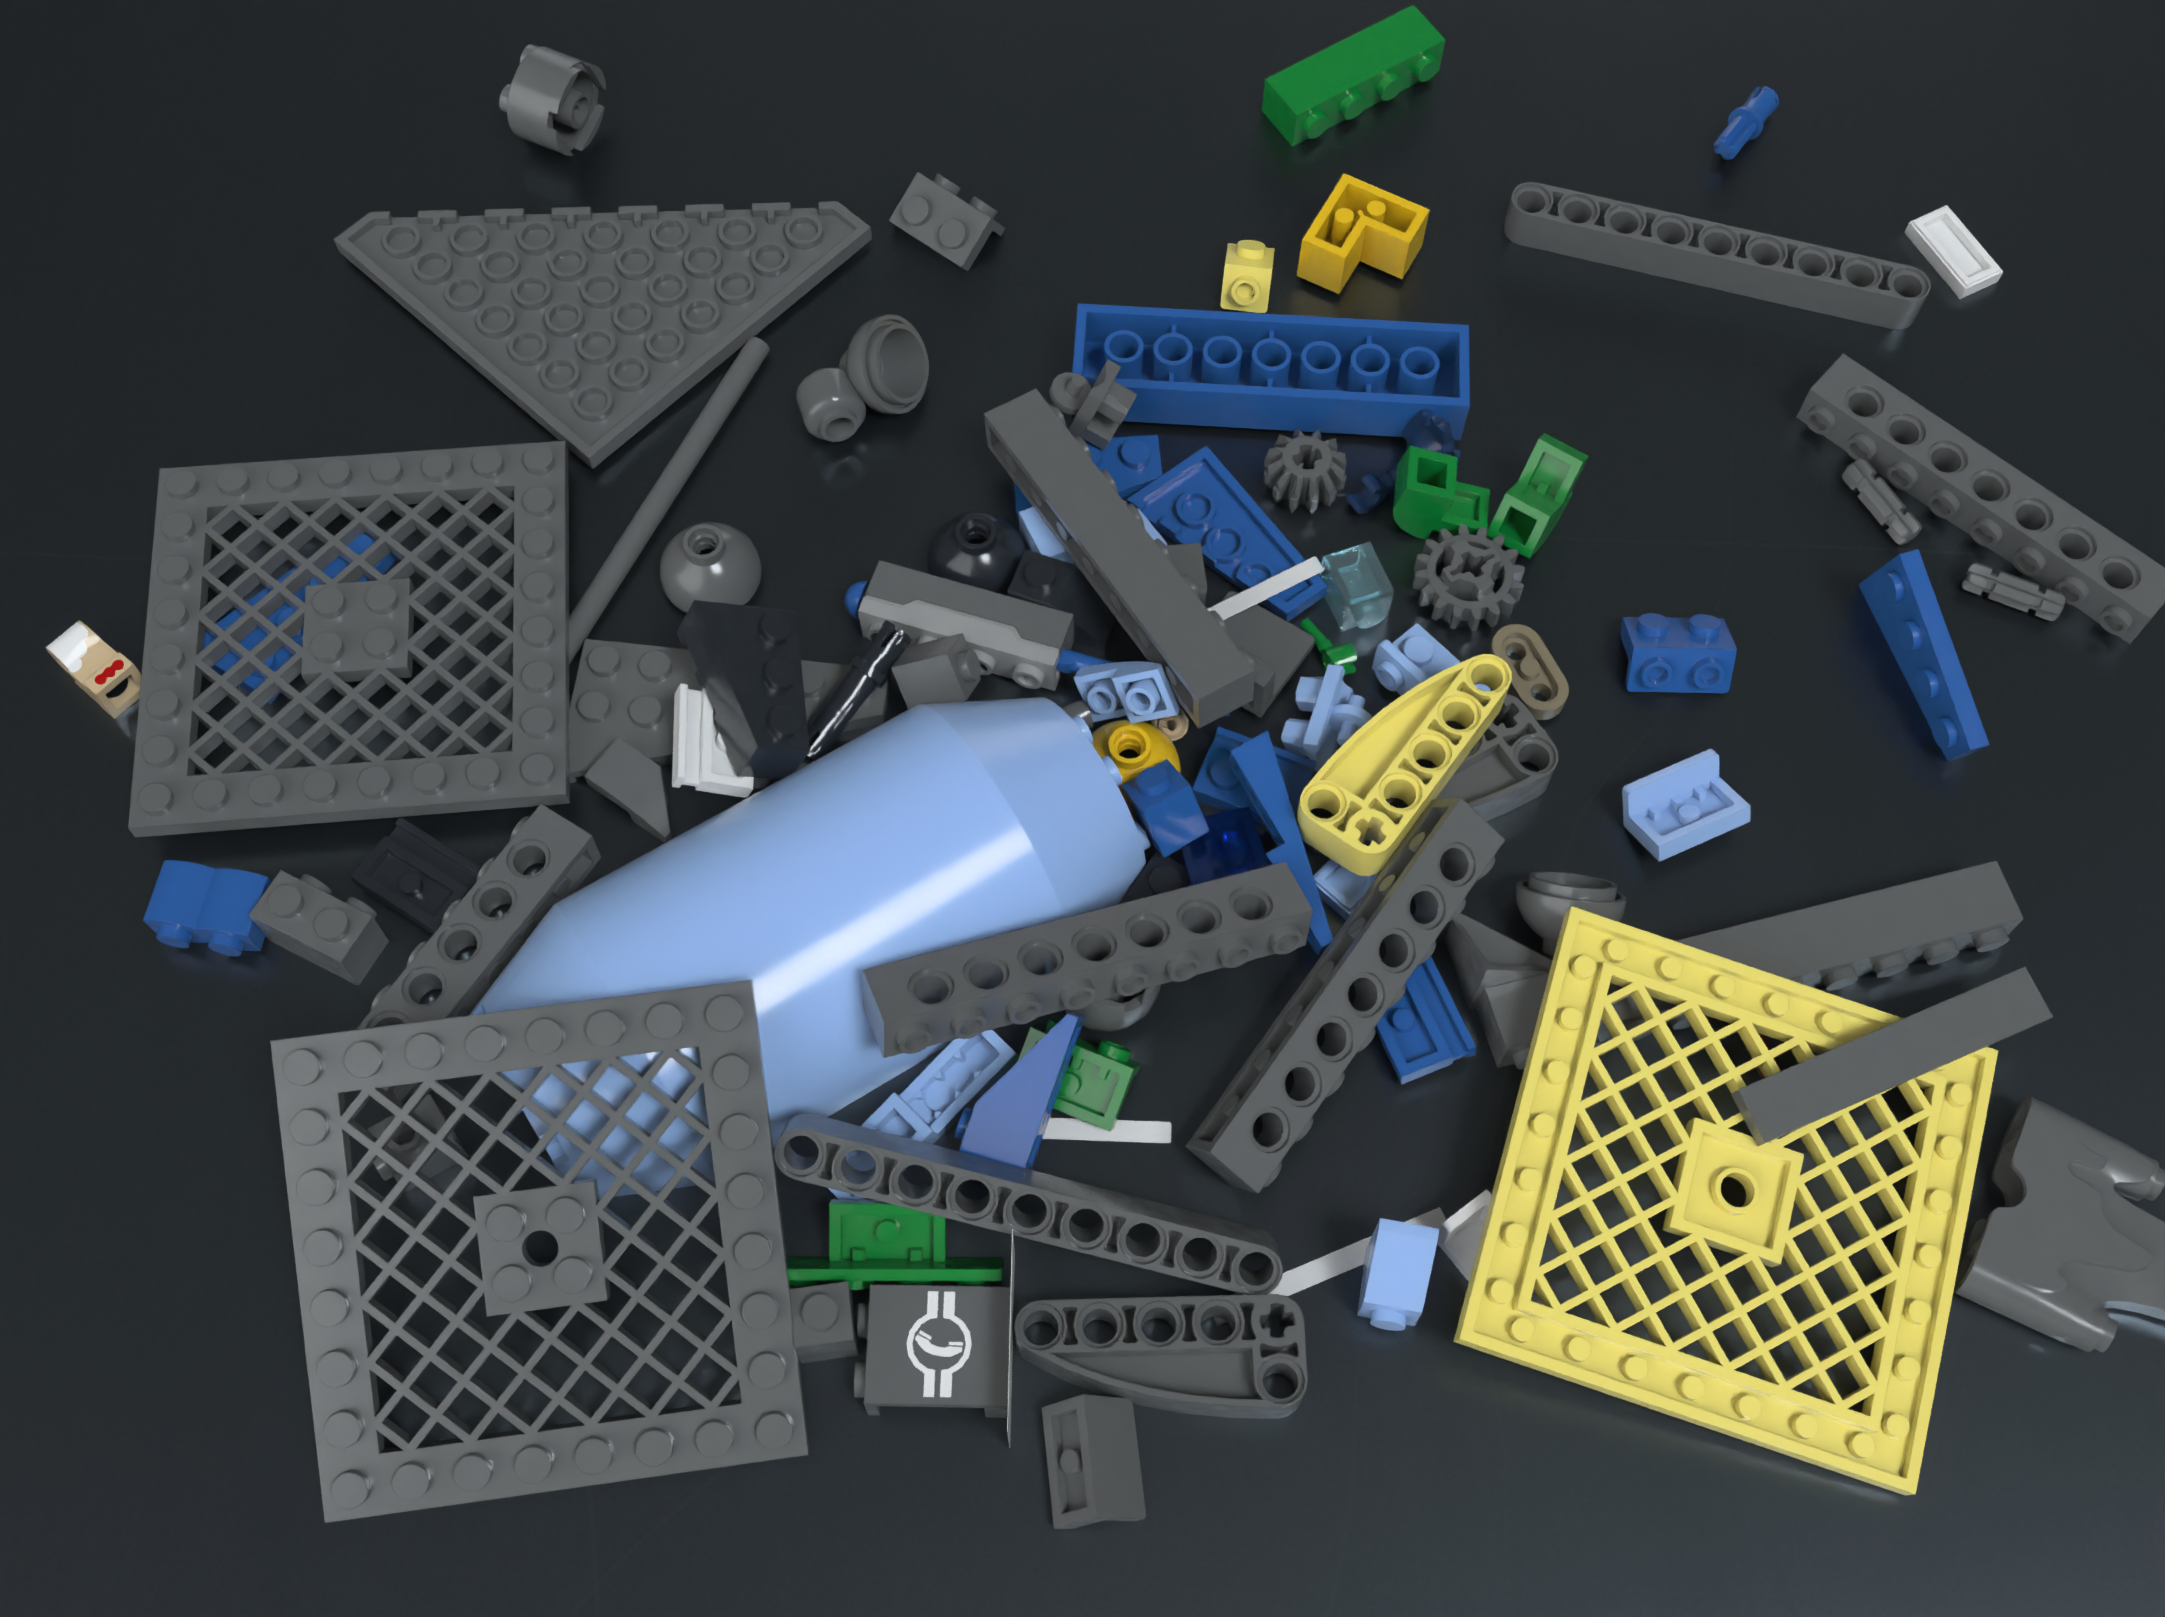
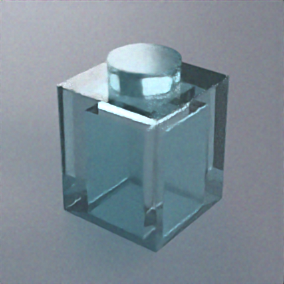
M1370 541L1323 556L1321 565L1324 567V571L1319 576L1328 586L1325 598L1341 632L1357 626L1361 629L1369 628L1380 623L1385 617H1388L1394 589Z

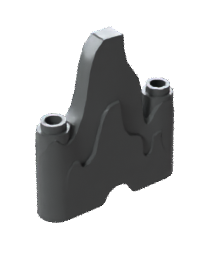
M2031 1095L2027 1096L2020 1103L2011 1118L1991 1173L1992 1180L2003 1192L2005 1207L1994 1209L1990 1213L1988 1220L1981 1219L1972 1225L1959 1260L1953 1293L2062 1343L2073 1345L2086 1352H2091L2093 1349L2104 1352L2113 1341L2118 1326L2117 1321L2109 1317L2107 1308L2141 1313L2165 1321V1222L2121 1197L2124 1196L2136 1201H2140L2143 1198L2151 1201L2155 1200L2165 1185V1169L2159 1167L2158 1160L2134 1149L2115 1137Z

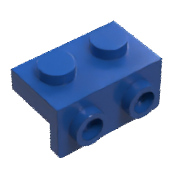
M1655 613L1643 614L1640 617H1622L1620 637L1629 659L1625 680L1628 691L1727 693L1729 691L1737 647L1724 618H1716L1707 614H1697L1691 618H1670Z

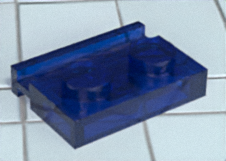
M1249 806L1205 816L1204 819L1209 832L1180 848L1191 886L1269 866Z

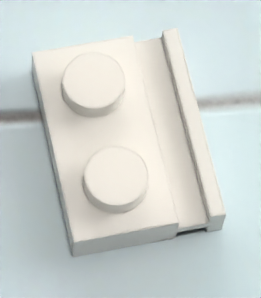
M680 683L674 696L672 787L680 788L682 784L695 786L697 791L747 798L753 790L754 777L737 775L713 719L716 711L706 688H703L702 691L688 689L687 684Z

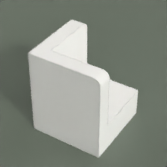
M1487 1189L1443 1222L1439 1229L1437 1244L1468 1281L1470 1280L1491 1199V1194Z

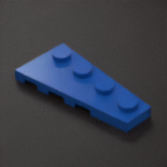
M1917 549L1899 554L1858 586L1947 762L1963 758L1990 744L1920 552Z

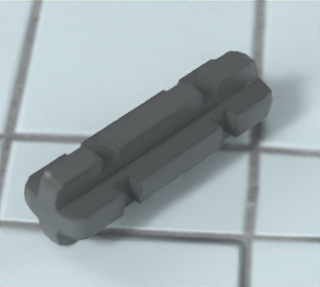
M1862 458L1850 464L1842 475L1847 485L1853 492L1857 490L1861 492L1857 497L1882 526L1888 525L1890 527L1886 531L1897 544L1903 545L1913 540L1922 529L1918 520L1911 512L1906 514L1903 512L1906 506L1881 477L1877 479L1874 477L1877 472L1866 459Z
M1972 562L1966 569L1961 587L1966 591L1981 595L1982 591L1988 593V599L2026 613L2029 608L2035 610L2034 616L2048 621H2055L2064 608L2066 596L2058 591L2046 588L2044 592L2038 590L2040 585L2000 570L1996 575L1991 573L1992 567L1978 562Z

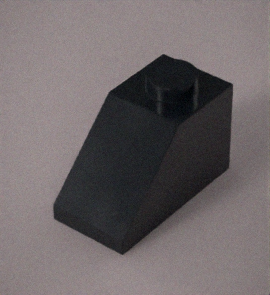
M1025 549L1008 588V596L1074 614V643L1104 652L1117 619L1081 570L1074 564Z

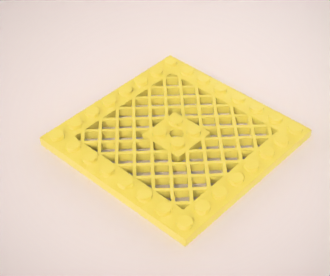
M1571 906L1565 912L1454 1342L1905 1496L1916 1494L1998 1050L1985 1047L1898 1085V1088L1914 1112L1913 1115L1900 1122H1897L1881 1094L1886 1092L1884 1091L1797 1129L1780 1139L1777 1138L1757 1146L1752 1136L1728 1129L1744 1120L1741 1113L1723 1121L1707 1094L1708 1092L1723 1084H1726L1731 1094L1746 1087L1741 1075L1756 1067H1759L1765 1078L1781 1072L1773 1058L1789 1050L1792 1051L1798 1063H1802L1815 1057L1813 1052L1823 1054L1904 1018ZM1610 983L1624 987L1607 996ZM1631 995L1646 1022L1627 1031L1612 1004ZM1651 997L1677 1006L1660 1014ZM1682 1014L1686 1016L1699 1038V1041L1684 1049L1680 1048L1666 1022ZM1705 1015L1730 1023V1025L1714 1032ZM1602 1019L1613 1039L1594 1048ZM1651 1030L1666 1058L1648 1067L1633 1039ZM1738 1032L1753 1059L1735 1068L1720 1040ZM1758 1033L1783 1041L1784 1043L1768 1050ZM1618 1047L1633 1075L1614 1084L1599 1056ZM1705 1048L1720 1076L1702 1085L1687 1057ZM1672 1065L1687 1093L1668 1102L1653 1075ZM1589 1071L1600 1092L1581 1101ZM1639 1083L1654 1111L1635 1120L1619 1092ZM1605 1100L1621 1128L1601 1138L1586 1109ZM1693 1101L1703 1120L1696 1117L1687 1122L1685 1130L1674 1110ZM1866 1103L1882 1132L1865 1140L1849 1114V1111ZM1659 1118L1675 1147L1656 1156L1640 1128ZM1832 1120L1850 1148L1835 1157L1831 1156L1816 1131L1817 1128ZM1919 1122L1913 1148L1903 1130ZM1574 1125H1576L1587 1145L1567 1155ZM1626 1136L1641 1165L1622 1174L1606 1145ZM1798 1138L1802 1139L1817 1167L1802 1175L1800 1173L1804 1154L1783 1147ZM1885 1139L1889 1141L1904 1166L1888 1176L1871 1150L1872 1146ZM1592 1153L1608 1182L1587 1192L1572 1163ZM1679 1155L1672 1185L1661 1164ZM1854 1156L1871 1183L1870 1186L1855 1194L1837 1166ZM1647 1172L1663 1201L1643 1211L1627 1182ZM1820 1174L1824 1176L1838 1200L1837 1204L1822 1212L1804 1184ZM1908 1176L1902 1201L1892 1184ZM1725 1177L1735 1178L1744 1186L1746 1201L1742 1207H1734L1723 1198L1721 1183ZM1562 1178L1574 1200L1553 1211ZM1613 1190L1629 1219L1608 1229L1592 1200ZM1875 1193L1878 1194L1893 1219L1892 1222L1877 1230L1859 1203ZM1795 1201L1806 1220L1789 1229ZM1579 1208L1595 1237L1574 1248L1558 1218ZM1665 1209L1667 1211L1662 1230L1684 1237L1666 1248L1663 1247L1648 1218ZM1843 1210L1861 1238L1845 1248H1842L1826 1221ZM1634 1227L1650 1256L1629 1266L1613 1237ZM1811 1228L1827 1257L1809 1267L1793 1238ZM1897 1230L1893 1255L1891 1256L1881 1238ZM1548 1233L1560 1256L1539 1267ZM1600 1245L1615 1275L1595 1285L1579 1255ZM1689 1246L1705 1275L1685 1285L1669 1256ZM1708 1246L1739 1257L1720 1267ZM1865 1247L1882 1274L1881 1277L1864 1285L1848 1258ZM1782 1257H1784L1794 1276L1775 1285L1764 1265L1775 1267L1781 1264ZM1565 1263L1581 1293L1560 1304L1544 1274ZM1655 1264L1671 1294L1651 1304L1635 1274ZM1745 1265L1761 1294L1741 1304L1725 1275ZM1833 1265L1849 1294L1831 1304L1814 1275ZM1621 1282L1637 1312L1616 1323L1600 1293ZM1711 1283L1727 1312L1707 1323L1691 1293ZM1800 1284L1816 1313L1797 1323L1781 1294ZM1886 1286L1882 1311L1880 1312L1870 1294ZM1533 1289L1542 1304L1531 1301ZM1586 1301L1598 1323L1565 1312ZM1677 1302L1693 1331L1672 1342L1656 1312ZM1766 1302L1782 1332L1763 1342L1747 1312ZM1854 1303L1871 1329V1332L1855 1341L1852 1340L1837 1315V1312ZM1642 1320L1654 1343L1621 1331ZM1732 1321L1749 1350L1728 1360L1712 1331ZM1822 1321L1838 1350L1819 1360L1803 1331ZM1698 1340L1710 1362L1678 1350ZM1788 1340L1804 1369L1785 1379L1769 1350ZM1875 1342L1871 1367L1869 1369L1859 1351ZM1754 1359L1766 1381L1736 1371L1735 1369ZM1842 1360L1846 1362L1860 1386L1859 1389L1843 1398L1840 1397L1825 1371ZM1811 1379L1822 1400L1792 1390V1388ZM1864 1399L1861 1413L1847 1409Z

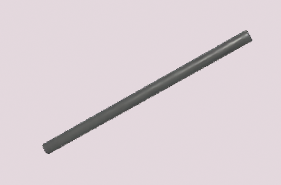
M754 336L749 337L570 614L569 664L768 355L770 348L762 339ZM513 704L510 707L507 714L505 715V717L511 722L513 716Z

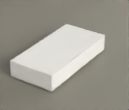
M1948 205L1910 221L1904 232L1959 299L1998 282L2003 274V270Z

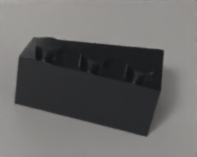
M694 600L676 633L682 646L687 645L697 667L694 675L700 689L706 688L716 711L713 719L737 775L781 780L794 773L810 752L797 613L790 610Z

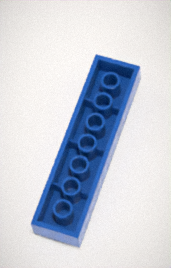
M1080 303L1077 306L1072 373L1084 376L1092 387L1108 359L1121 366L1114 381L1137 393L1130 410L1123 420L1125 422L1295 431L1298 427L1304 432H1315L1319 429L1321 433L1403 437L1402 433L1408 422L1418 412L1425 409L1429 413L1427 419L1429 426L1430 417L1439 416L1450 424L1454 440H1461L1470 408L1469 325Z

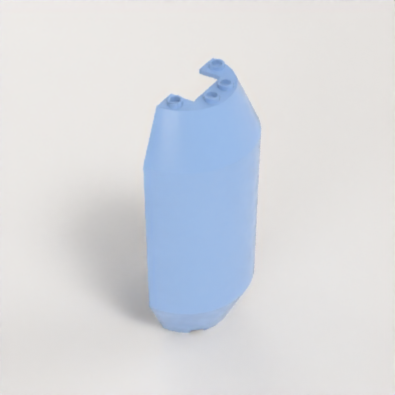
M1044 697L918 704L555 903L470 1015L753 979L774 1149L786 1123L794 1116L804 1113L828 1117L944 1049L953 1041L950 1040L928 1046L924 1050L913 1054L902 1053L884 1058L863 1007V969L1118 905L1146 867L1144 850L1150 848V842L1141 825L1136 820H1133L1118 788L1122 784V777L1117 766L1109 756L1102 758L1099 756L1092 745L1093 737L1091 731L1079 715L1071 718L1056 703ZM699 1047L679 1049L701 1066ZM663 1051L622 1056L621 1058L645 1075ZM670 1057L652 1082L678 1101L695 1080L696 1076ZM603 1059L560 1065L585 1083ZM611 1065L594 1086L593 1090L618 1109L637 1084ZM543 1067L501 1073L525 1090ZM551 1073L533 1097L559 1116L577 1092ZM702 1084L685 1108L708 1125L704 1084ZM644 1091L626 1115L652 1134L670 1110ZM584 1099L566 1123L592 1142L610 1118ZM524 1107L523 1112L537 1136L541 1139L550 1125ZM677 1116L659 1141L685 1160L703 1138V1135ZM618 1124L600 1146V1149L626 1168L644 1144ZM559 1132L546 1147L555 1167L564 1175L569 1172L584 1153ZM709 1143L692 1166L715 1183L711 1143ZM651 1150L632 1174L654 1191H660L677 1169ZM591 1158L574 1181L597 1178L599 1199H601L617 1177ZM684 1175L675 1188L697 1185ZM624 1184L614 1197L638 1193Z

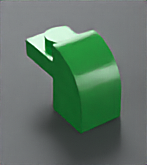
M1544 433L1538 439L1518 482L1505 493L1486 536L1492 539L1499 535L1504 536L1503 545L1510 549H1517L1521 555L1530 559L1543 545L1560 519L1573 495L1571 491L1589 456Z
M1409 446L1397 466L1393 517L1398 526L1405 532L1424 540L1429 537L1433 530L1440 532L1444 528L1456 536L1462 524L1466 525L1471 535H1476L1481 526L1486 527L1488 532L1490 489L1457 482L1458 457Z

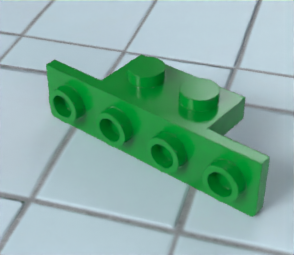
M832 1199L829 1204V1256H786L790 1289L817 1286V1281H848L851 1290L869 1289L870 1284L875 1285V1281H898V1285L933 1286V1281H956V1286L991 1287V1281H1001L1003 1276V1257H946V1218L877 1200Z

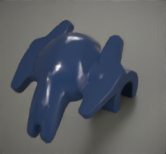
M1424 409L1418 412L1408 422L1402 433L1407 442V449L1409 446H1414L1458 457V471L1461 452L1459 449L1456 450L1450 424L1439 416L1430 417L1429 426L1427 424L1428 411ZM1397 466L1378 477L1375 474L1365 475L1362 481L1366 488L1357 494H1348L1346 499L1358 514H1365L1373 510L1384 500L1388 493L1393 491L1396 483Z

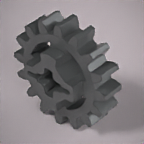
M1462 524L1456 536H1452L1444 528L1440 530L1437 542L1431 539L1425 541L1422 554H1418L1416 558L1412 587L1413 589L1421 590L1418 600L1420 606L1434 605L1432 619L1436 621L1445 614L1451 617L1450 628L1456 629L1460 620L1468 622L1471 631H1477L1481 619H1484L1487 624L1494 627L1497 625L1500 613L1508 617L1512 614L1515 602L1519 601L1524 587L1521 581L1525 568L1521 565H1515L1519 553L1517 549L1506 551L1502 549L1505 540L1504 536L1499 535L1491 541L1486 538V527L1481 526L1476 535H1471L1466 525ZM1443 562L1444 568L1441 575L1437 577L1436 567ZM1500 578L1501 588L1498 592L1494 593L1495 580Z

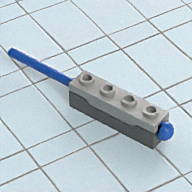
M880 560L871 581L854 583L848 588L844 598L848 613L860 620L862 635L870 641L881 629L885 620L893 623L896 626L895 630L900 628L911 637L912 641L905 649L908 646L963 633L969 649H972L978 656L981 675L993 673L1011 678L1019 685L1030 689L1042 687L1055 691L1062 672L1077 673L1082 667L1114 663L1071 650L1074 643V614Z

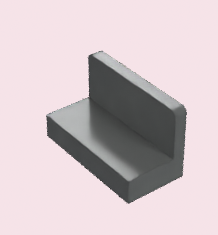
M1082 1394L1042 1407L1054 1529H1074L1104 1520L1138 1521L1145 1519L1146 1508L1133 1402L1127 1398Z

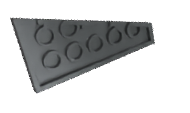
M585 639L569 708L570 783L577 782L576 777L584 776L617 737L627 742L653 762H656L659 766L673 763L675 692L680 683L687 684L688 689L702 691L694 675L697 667L689 649ZM801 660L807 726L851 669L849 665ZM890 670L885 675L887 681L881 689L876 687L843 732L881 725L885 722L891 685Z

